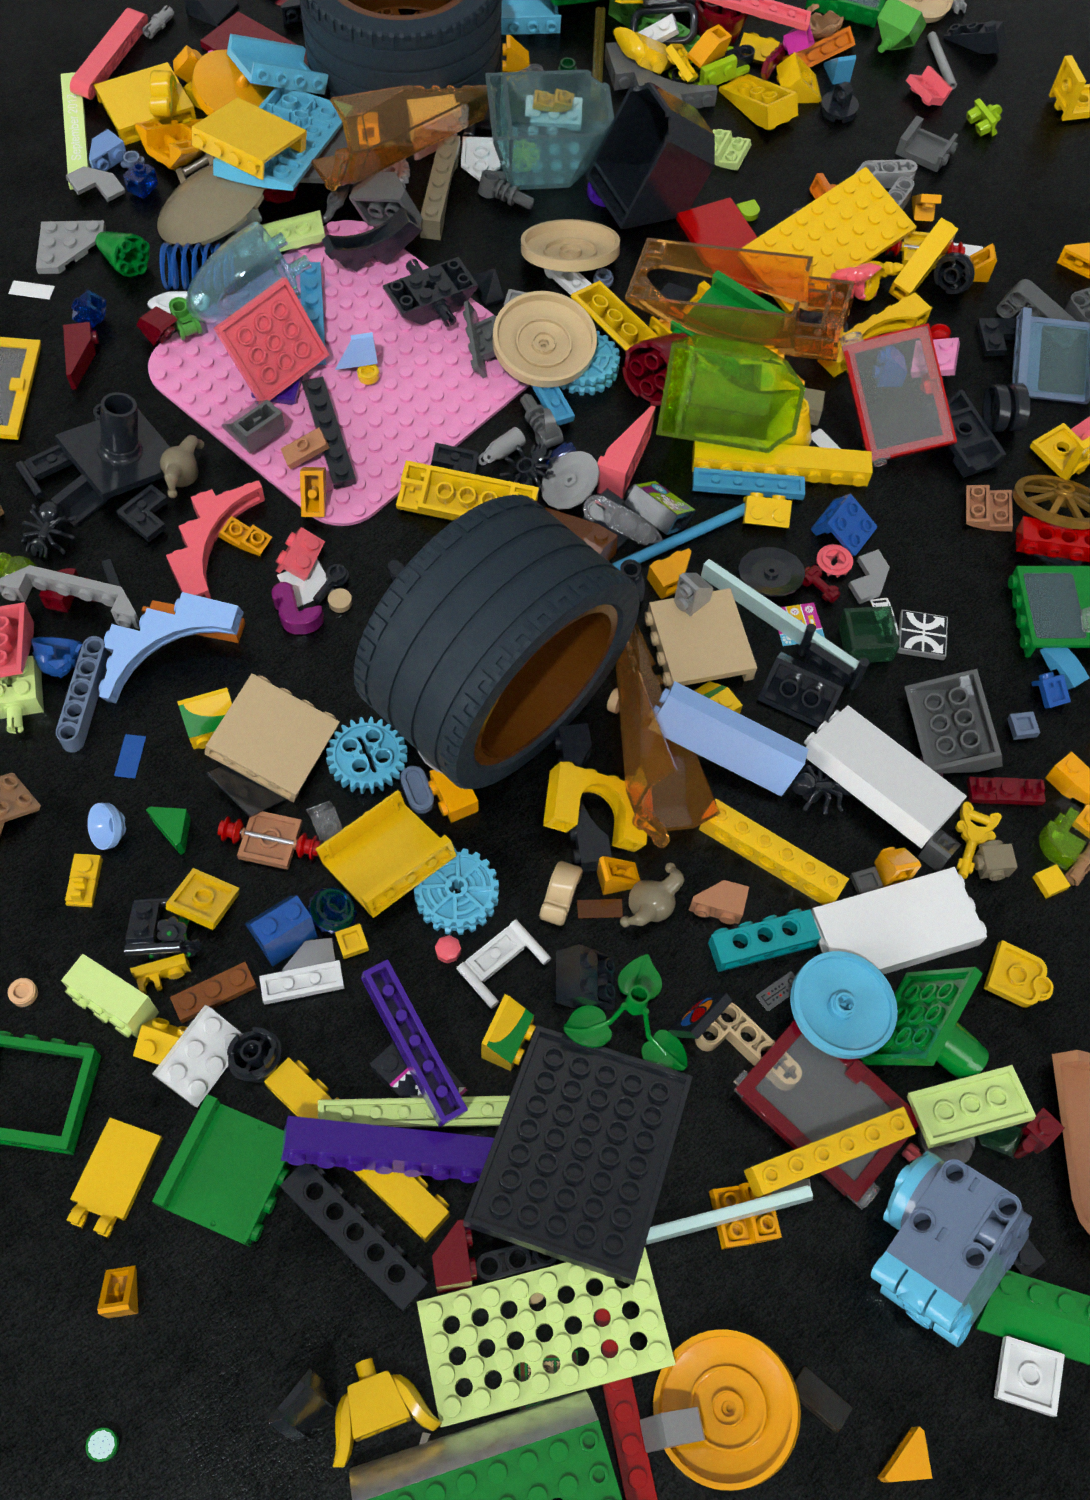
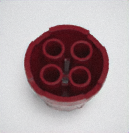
M695 0V8L698 11L699 36L702 37L706 30L719 24L732 35L729 46L733 47L749 14L702 0Z
M670 333L635 343L626 351L625 367L622 369L627 385L637 397H643L651 402V405H663L677 395L698 363L699 358L692 343L689 341V337L685 333Z

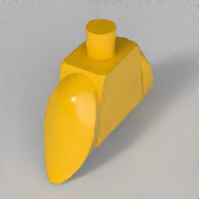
M618 27L614 29V36L623 53L627 57L634 59L639 66L658 74H662V72L672 66V63L667 58L668 53L665 49L668 46L628 28Z
M372 1358L360 1361L355 1364L360 1381L347 1386L348 1392L341 1397L336 1409V1453L333 1467L346 1466L351 1456L354 1440L358 1442L411 1421V1415L422 1427L431 1431H435L442 1422L432 1414L421 1394L409 1379L401 1374L391 1375L388 1370L377 1374Z

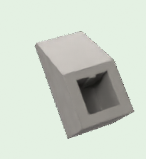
M682 573L679 575L674 602L681 611H685L689 616H692L710 601L713 587L697 573Z

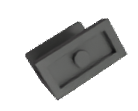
M916 116L901 136L895 154L938 172L942 165L945 166L947 164L950 154L953 155L958 146V143H956L958 134L954 133L950 140H946L921 129L924 118Z

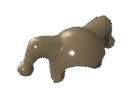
M194 435L187 436L179 446L170 447L161 455L160 467L165 474L164 478L169 488L167 493L170 498L177 496L175 487L189 486L198 477L194 450L195 448L202 449L204 442L197 439Z
M669 862L666 864V872L670 874L664 880H641L633 886L628 900L629 907L635 915L630 918L628 916L621 917L620 924L623 927H628L629 925L643 926L650 921H663L672 914L676 903L675 893L685 881L683 874L676 868L674 863Z

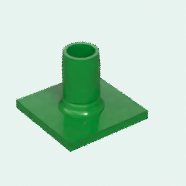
M976 967L907 972L894 994L898 1012L892 1036L880 1049L869 1056L858 1059L865 1065L934 1066L937 1061L958 1079L979 1074L987 1064L989 1052L957 1021L983 973Z

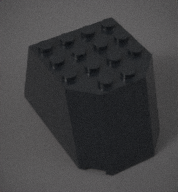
M651 82L644 83V85L638 87L633 86L626 93L586 173V177L620 229L677 218V213L691 208L715 166V134L695 107Z

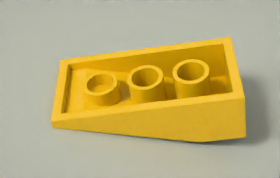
M746 74L719 87L721 94L751 121L765 130H773L776 126L787 123L792 118L798 116L797 92L756 76Z

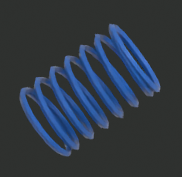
M163 243L161 245L160 274L163 286L167 291L171 289V286L175 291L179 287V272L176 259L177 247H179L182 255L181 279L185 291L189 289V270L186 258L188 247L192 254L191 272L194 290L197 291L199 289V269L196 258L199 247L202 254V281L204 289L206 291L209 289L207 252L208 248H210L213 257V286L216 291L219 290L220 278L217 255L220 248L222 253L224 289L231 291L234 270L232 252L228 243L224 247L221 243H218L215 248L210 243H207L205 248L200 243H197L194 248L190 243H186L184 248L180 243H176L174 247L170 243ZM165 253H167L168 259V285L166 282L164 272Z

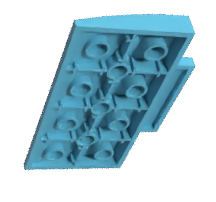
M275 87L259 108L307 130L306 150L300 153L288 147L265 163L263 180L216 157L213 160V175L251 186L293 191L352 114L353 108L303 91Z

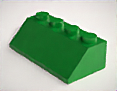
M1008 1270L978 1315L975 1329L1002 1338L1009 1336L1065 1354V1358L1090 1365V1296Z

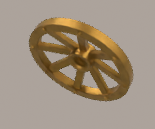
M1030 475L1017 481L1013 490V498L1027 513L1053 525L1071 529H1090V518H1084L1078 508L1080 506L1090 513V504H1088L1090 503V488L1071 480L1049 475ZM1024 491L1044 494L1027 498ZM1047 500L1053 503L1050 511L1036 505V503ZM1060 507L1069 508L1074 518L1058 515L1057 512Z

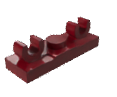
M969 777L967 780L970 803L1043 805L1046 802L1044 794L1045 785L1042 779Z

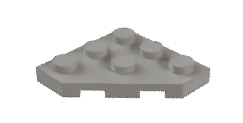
M41 222L36 263L38 274H59L66 269L65 265L71 261L77 262L87 255L88 249L96 244V236L100 232L106 231L105 222Z

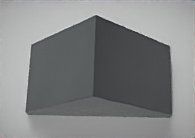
M940 829L929 840L918 857L938 872L961 844Z

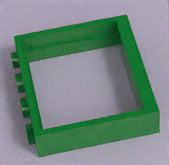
M0 1031V1047L83 1059L62 1136L0 1128V1144L74 1155L101 1055L94 1049L93 1045L79 1042L77 1046L67 1045V1042L61 1039L52 1038L50 1042L40 1041L39 1037L26 1034L23 1038L13 1037V1034L10 1032Z

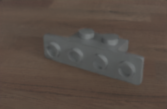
M467 300L464 302L465 311H463V316L467 322L465 330L470 340L468 348L473 359L471 360V366L474 372H478L482 378L487 377L485 361L496 356L492 343L496 316L493 315L478 322L477 312Z

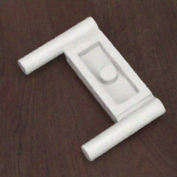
M516 919L465 962H462L456 969L487 1005L493 1008L499 1001L482 981L485 982L523 951L525 946L530 949L543 965L548 963L551 957Z

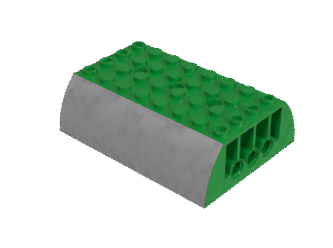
M586 1390L574 1392L352 1467L349 1472L352 1500H552L554 1498H561L563 1500H622L599 1419Z

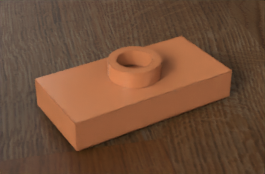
M318 427L282 447L281 451L287 466L293 469L330 447L323 431Z

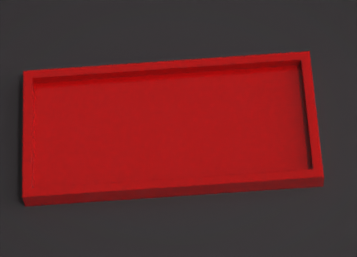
M731 197L677 213L676 220L712 275L719 270L757 295L768 292L738 255L739 249L758 237Z

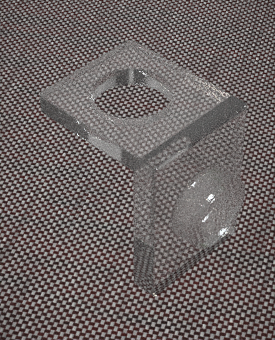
M330 801L306 810L312 820L318 839L322 843L343 829L336 809Z

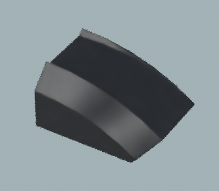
M309 1369L267 1422L291 1440L310 1438L311 1431L331 1407H335L334 1388L319 1374Z

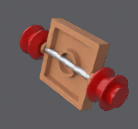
M263 811L250 817L246 828H244L241 819L233 823L229 816L226 817L225 821L221 820L218 827V835L221 836L222 841L229 837L232 838L233 844H236L243 838L237 854L238 859L287 870L289 869L294 850H296L299 858L304 854H309V859L313 860L314 856H319L316 848L322 844L321 841H318V835H315L313 839H308L307 833L299 837L303 824L301 819Z

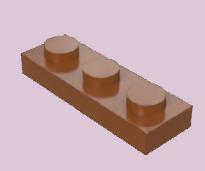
M243 962L171 996L170 999L181 1023L195 1018L204 1005L212 1009L257 988L246 962Z

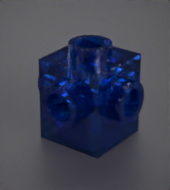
M137 161L123 175L127 191L143 199L158 185L155 169L140 161Z
M87 289L79 298H75L71 305L73 310L72 320L78 323L90 322L92 328L96 324H100L106 315V299Z

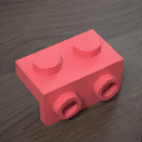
M927 66L922 75L910 74L906 79V82L911 86V91L919 94L922 97L921 101L928 106H942L952 91V87L931 66Z
M302 527L296 533L291 532L285 542L288 545L286 551L282 550L276 560L279 564L276 572L281 573L284 569L305 581L325 541Z

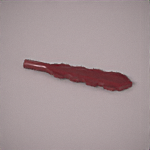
M780 43L763 62L761 68L763 80H768L770 74L774 72L776 66L782 61L786 53L783 43Z

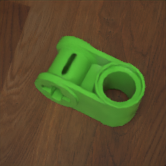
M183 297L171 299L169 308L171 314L178 319L175 327L181 340H185L186 336L195 333H203L200 322L193 313L188 301Z

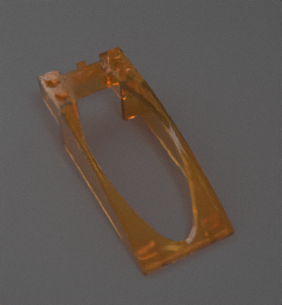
M647 238L625 300L671 323L673 320L676 323L682 324L687 330L738 346L752 345L755 349L761 348V345H774V348H778L784 355L837 362L842 335L853 303L855 281L813 277V256ZM653 269H664L712 278V275L719 270L743 286L793 304V312L788 314L667 299L651 284L647 278V273ZM800 308L806 311L824 313L821 324L799 322Z

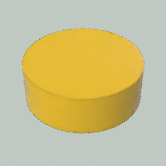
M375 364L359 366L357 369L358 380L366 385L376 383L379 380L378 367Z

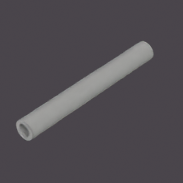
M930 32L927 39L944 80L953 90L956 88L957 83L936 32Z

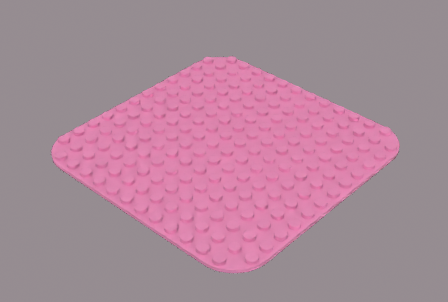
M354 220L332 221L324 226L325 235L333 236L356 235L374 228L364 221ZM323 242L287 251L212 305L204 314L197 316L203 333H195L186 336L185 340H181L176 331L171 335L170 339L163 344L160 343L154 349L148 362L149 376L157 390L298 506L301 507L300 470L302 467H326L325 517L313 518L325 524L335 526L358 524L374 516L399 495L401 488L400 480L406 460L431 465L435 442L457 447L530 386L515 379L505 371L496 356L485 361L487 377L482 378L478 372H474L471 366L472 354L468 348L470 340L465 330L467 322L463 316L464 306L459 311L453 313L456 317V322L452 326L449 323V327H446L440 318L421 325L401 317L384 291L383 285L411 275L406 269V264L410 260L413 263L412 259H416L423 270L429 268L405 249H402L388 264L372 257L356 272L351 268H345L336 259H330L325 253ZM321 262L325 347L329 356L326 357V365H316L303 375L302 381L322 376L325 381L356 478V484L334 489L323 452L290 469L281 451L282 447L315 430L302 387V381L295 404L288 405L271 402L282 412L285 431L250 454L222 428L223 423L255 403L257 399L252 398V391L213 328L282 277L288 279L301 303L299 263ZM472 298L468 299L477 312L478 322L494 315ZM372 332L378 362L375 365L379 369V380L374 384L366 385L358 380V367L335 370L351 341L350 335Z

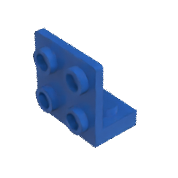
M850 493L833 500L811 530L816 536L832 532L842 546L852 556H855L877 529V525Z

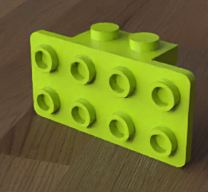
M729 46L727 50L733 49V47ZM732 54L702 66L701 71H696V73H700V81L692 85H719L748 73L750 66L747 64L736 68L737 57ZM678 67L669 70V77L671 79L673 70L677 69Z

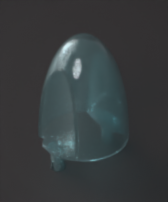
M254 221L224 242L203 263L189 285L186 296L187 310L199 322L218 325L282 277L288 279L295 294L300 299L301 294L297 288L296 276L312 268V265L309 264L310 261L305 254L288 264L279 250L288 245L284 235L280 232L271 238L262 225Z

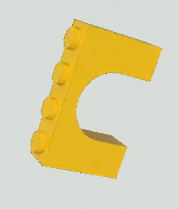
M559 762L550 770L543 826L567 833L578 824L582 793L590 792L604 798L612 808L614 814L612 846L636 852L646 845L651 789L643 787L640 783L620 780L617 776L600 774L594 769L577 767L571 762Z

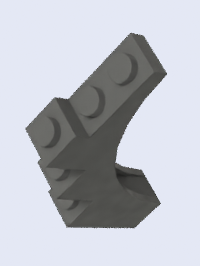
M617 42L606 43L604 60L614 90L629 89L633 86L638 87L644 85V83L651 82L695 108L715 106L718 91L716 85H692L671 81L639 66L634 59L627 57L623 53Z

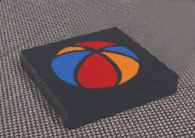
M702 993L668 1031L675 1037L698 1039L732 1003V999L727 993Z

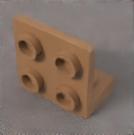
M14 773L0 776L1 836L5 822L39 811L41 807Z

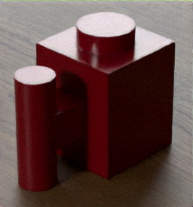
M1042 1108L1037 1111L1035 1119L1025 1122L1015 1133L1022 1139L1021 1143L1012 1150V1155L1015 1158L1020 1159L1032 1151L1036 1154L1043 1151L1065 1129L1046 1109Z

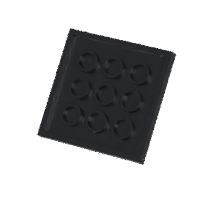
M119 392L109 393L101 400L99 420L55 435L56 443L80 473L83 474L102 500L164 478L165 474L160 467V459L164 451L170 448V446L139 411L135 399L128 394Z

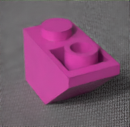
M810 24L807 31L794 28L783 36V45L789 55L815 44Z

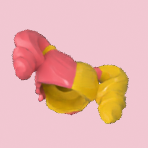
M869 261L856 267L836 270L831 274L830 279L839 284L844 281L847 282L857 299L869 301L876 296L880 279L898 275L905 266L897 262L887 261L882 263L879 261Z

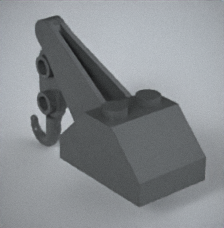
M359 165L358 184H334L328 195L327 211L322 216L323 224L330 221L335 211L343 207L345 199L353 186L349 199L369 226H379L393 216L401 207L415 215L419 225L423 219L396 172H376L373 174Z

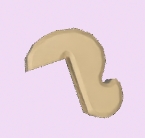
M564 861L557 863L539 916L541 920L558 926L565 924L577 884H579L583 870L581 867Z

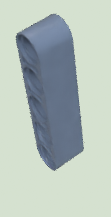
M97 636L87 638L82 644L56 728V736L62 747L68 752H77L84 746L99 697V685L101 680L104 679L107 670L106 663L110 654L105 648L103 639Z

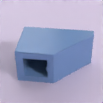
M109 129L92 138L89 161L93 169L107 171L124 160L123 155L126 153L124 142Z

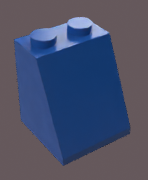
M297 895L287 897L245 923L272 967L297 952L305 941L318 938L312 917Z

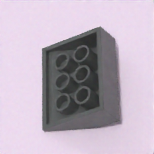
M977 669L904 686L924 764L936 773L980 772L1002 767L1001 750Z

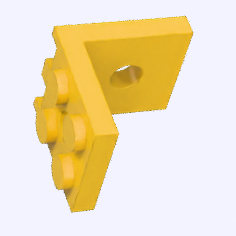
M1072 55L1064 57L1049 93L1050 98L1056 97L1057 99L1054 105L1056 110H1063L1064 112L1061 117L1062 121L1090 117V84H1085L1086 80Z
M1065 423L1032 441L1030 448L1059 477L1065 480H1069L1074 473H1082L1090 464V437L1082 441ZM1058 448H1064L1066 452H1062Z

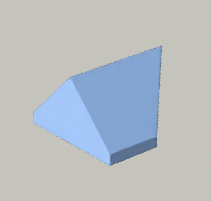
M373 333L350 335L351 341L335 370L378 364Z

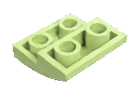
M713 129L715 134V165L738 170L751 147V139L733 138L732 131Z

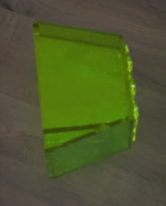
M698 334L673 341L671 345L656 435L769 453L782 442L796 435L806 388L789 362L763 345Z

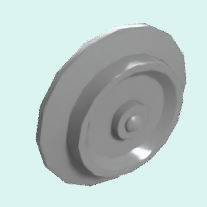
M583 451L570 452L559 457L553 463V467L547 470L554 471V474L550 475L549 479L543 477L541 489L543 499L549 506L556 509H570L581 504L591 495L598 483L600 474L598 462L591 454Z

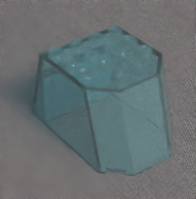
M588 70L485 73L493 145L506 180L512 184L511 188L515 185L519 186L520 190L570 188L587 171L614 122L610 86L604 82L602 84L591 76L592 73Z

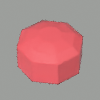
M448 935L439 938L435 951L439 960L451 963L457 961L461 953V947L458 939Z

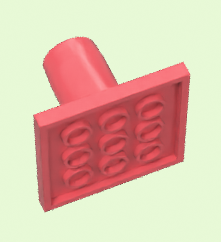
M285 277L276 281L213 328L257 401L272 400L329 356L316 329L288 279Z

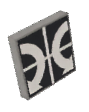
M901 610L897 653L944 660L947 649L948 617Z

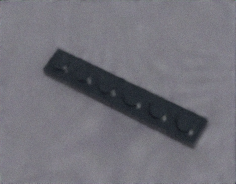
M323 376L302 381V387L315 429L320 427L330 447L323 451L334 489L356 484V478Z

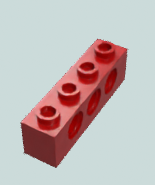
M1023 516L1016 529V552L1090 562V529L1065 528L1047 523L1038 518Z

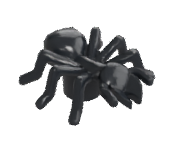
M539 443L537 447L535 445L532 446L530 452L531 459L526 457L520 445L517 444L516 449L522 458L517 464L509 457H506L505 460L511 463L519 473L515 476L511 473H500V477H509L515 483L534 486L535 481L537 487L542 489V485L537 478L538 475L549 479L550 475L554 474V471L544 473L537 468L551 469L553 462L557 460V456L550 458L553 451L550 450L547 455L546 445L544 444L541 448ZM545 460H549V464H542V463H543Z
M52 501L43 503L39 507L38 515L36 504H32L30 513L37 520V524L26 520L22 524L37 528L38 531L23 533L21 542L28 541L30 536L38 535V538L27 543L25 552L29 553L31 547L33 556L37 557L39 553V558H42L43 555L44 558H47L49 549L46 541L48 538L53 547L62 554H66V551L52 537L61 535L69 539H75L74 535L62 531L63 526L61 522L77 520V516L60 517L62 514L61 506Z
M815 765L803 767L791 785L793 791L802 795L807 801L803 811H807L810 805L818 802L824 794L826 797L823 805L824 815L828 814V806L831 800L830 793L837 797L836 806L839 812L843 811L841 805L842 793L852 796V794L835 780L833 782L829 780L830 776L826 775L825 779H823V771Z

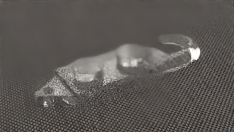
M593 495L584 503V514L590 521L594 520L590 514V506L597 503L605 508L604 522L612 529L642 545L658 543L663 540L656 527L646 519L603 496Z

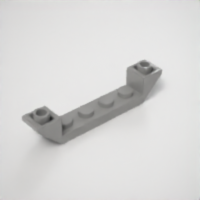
M31 565L0 578V592L4 598L10 601L20 600L26 602L34 586L39 590L56 591L63 596L72 595L85 601L102 602L104 605L112 607L111 613L116 624L126 628H140L137 614L120 586Z

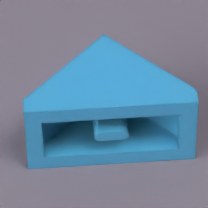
M856 55L838 57L824 62V68L832 85L850 82Z

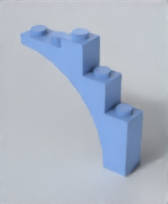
M182 592L180 599L178 598L175 602V615L147 608L139 621L140 631L111 624L110 630L105 634L104 644L105 648L112 653V656H109L107 659V672L105 679H102L99 685V697L108 702L117 703L122 688L133 671L147 656L167 643L197 633L220 632L237 635L243 611L237 605Z

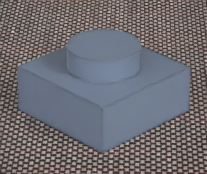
M1034 712L1010 714L1007 718L1014 740L1034 738L1040 734Z

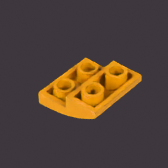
M749 1183L709 1191L713 1210L772 1195L770 1192L755 1198ZM776 1211L717 1226L721 1249L782 1238Z

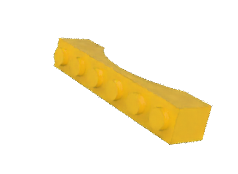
M916 293L908 297L905 296L898 303L892 306L889 305L879 314H874L865 322L856 324L853 329L846 333H841L834 340L825 342L820 348L817 361L835 377L847 370L841 346L859 343L863 339L923 325L927 322L932 307Z

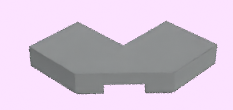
M83 166L66 175L67 181L78 195L94 187L98 188L107 202L125 194L124 187L115 175L110 172Z
M879 549L858 557L857 562L866 576L851 581L848 587L859 604L879 597L882 592L890 567Z

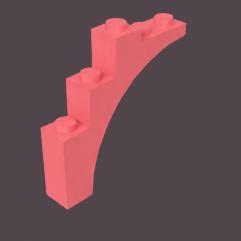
M259 480L230 491H225L215 496L211 489L191 497L198 519L179 525L182 539L187 548L176 550L166 555L170 569L181 592L211 599L207 587L206 572L213 545L218 538L219 532L231 516L236 518L250 507L265 501L263 488Z

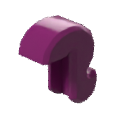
M280 582L273 587L272 598L274 607L279 610L281 625L287 632L292 634H308L314 632L323 624L322 606L305 608L302 611H298L292 584Z

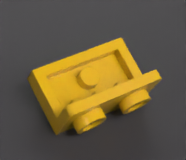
M744 32L740 46H753L755 49L753 62L763 64L766 57L779 46L780 42L772 37L764 38L754 32Z
M751 492L750 496L743 498V502H745L743 524L789 528L792 501L785 500L786 496L772 495V498H765L763 493Z
M153 1018L141 1025L133 1056L159 1065L188 1027L170 1025L169 1021L163 1018Z

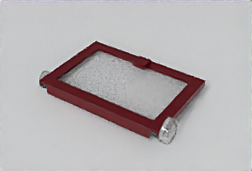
M795 1019L750 1072L747 1073L743 1070L733 1081L737 1085L734 1091L741 1097V1100L794 1149L816 1142L901 1107L905 1108L914 1130L918 1126L912 1108L859 1059H842L821 1051L803 1035ZM909 1137L822 1171L820 1174L844 1196L846 1195L859 1208L863 1209L875 1198L880 1190L874 1183L875 1179Z

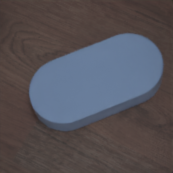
M417 766L405 768L400 778L410 808L416 813L430 811L434 805V796L424 771Z

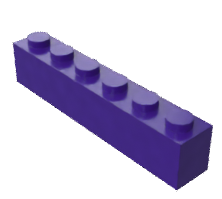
M387 959L364 971L361 980L439 1128L463 1115L468 1109L389 960Z

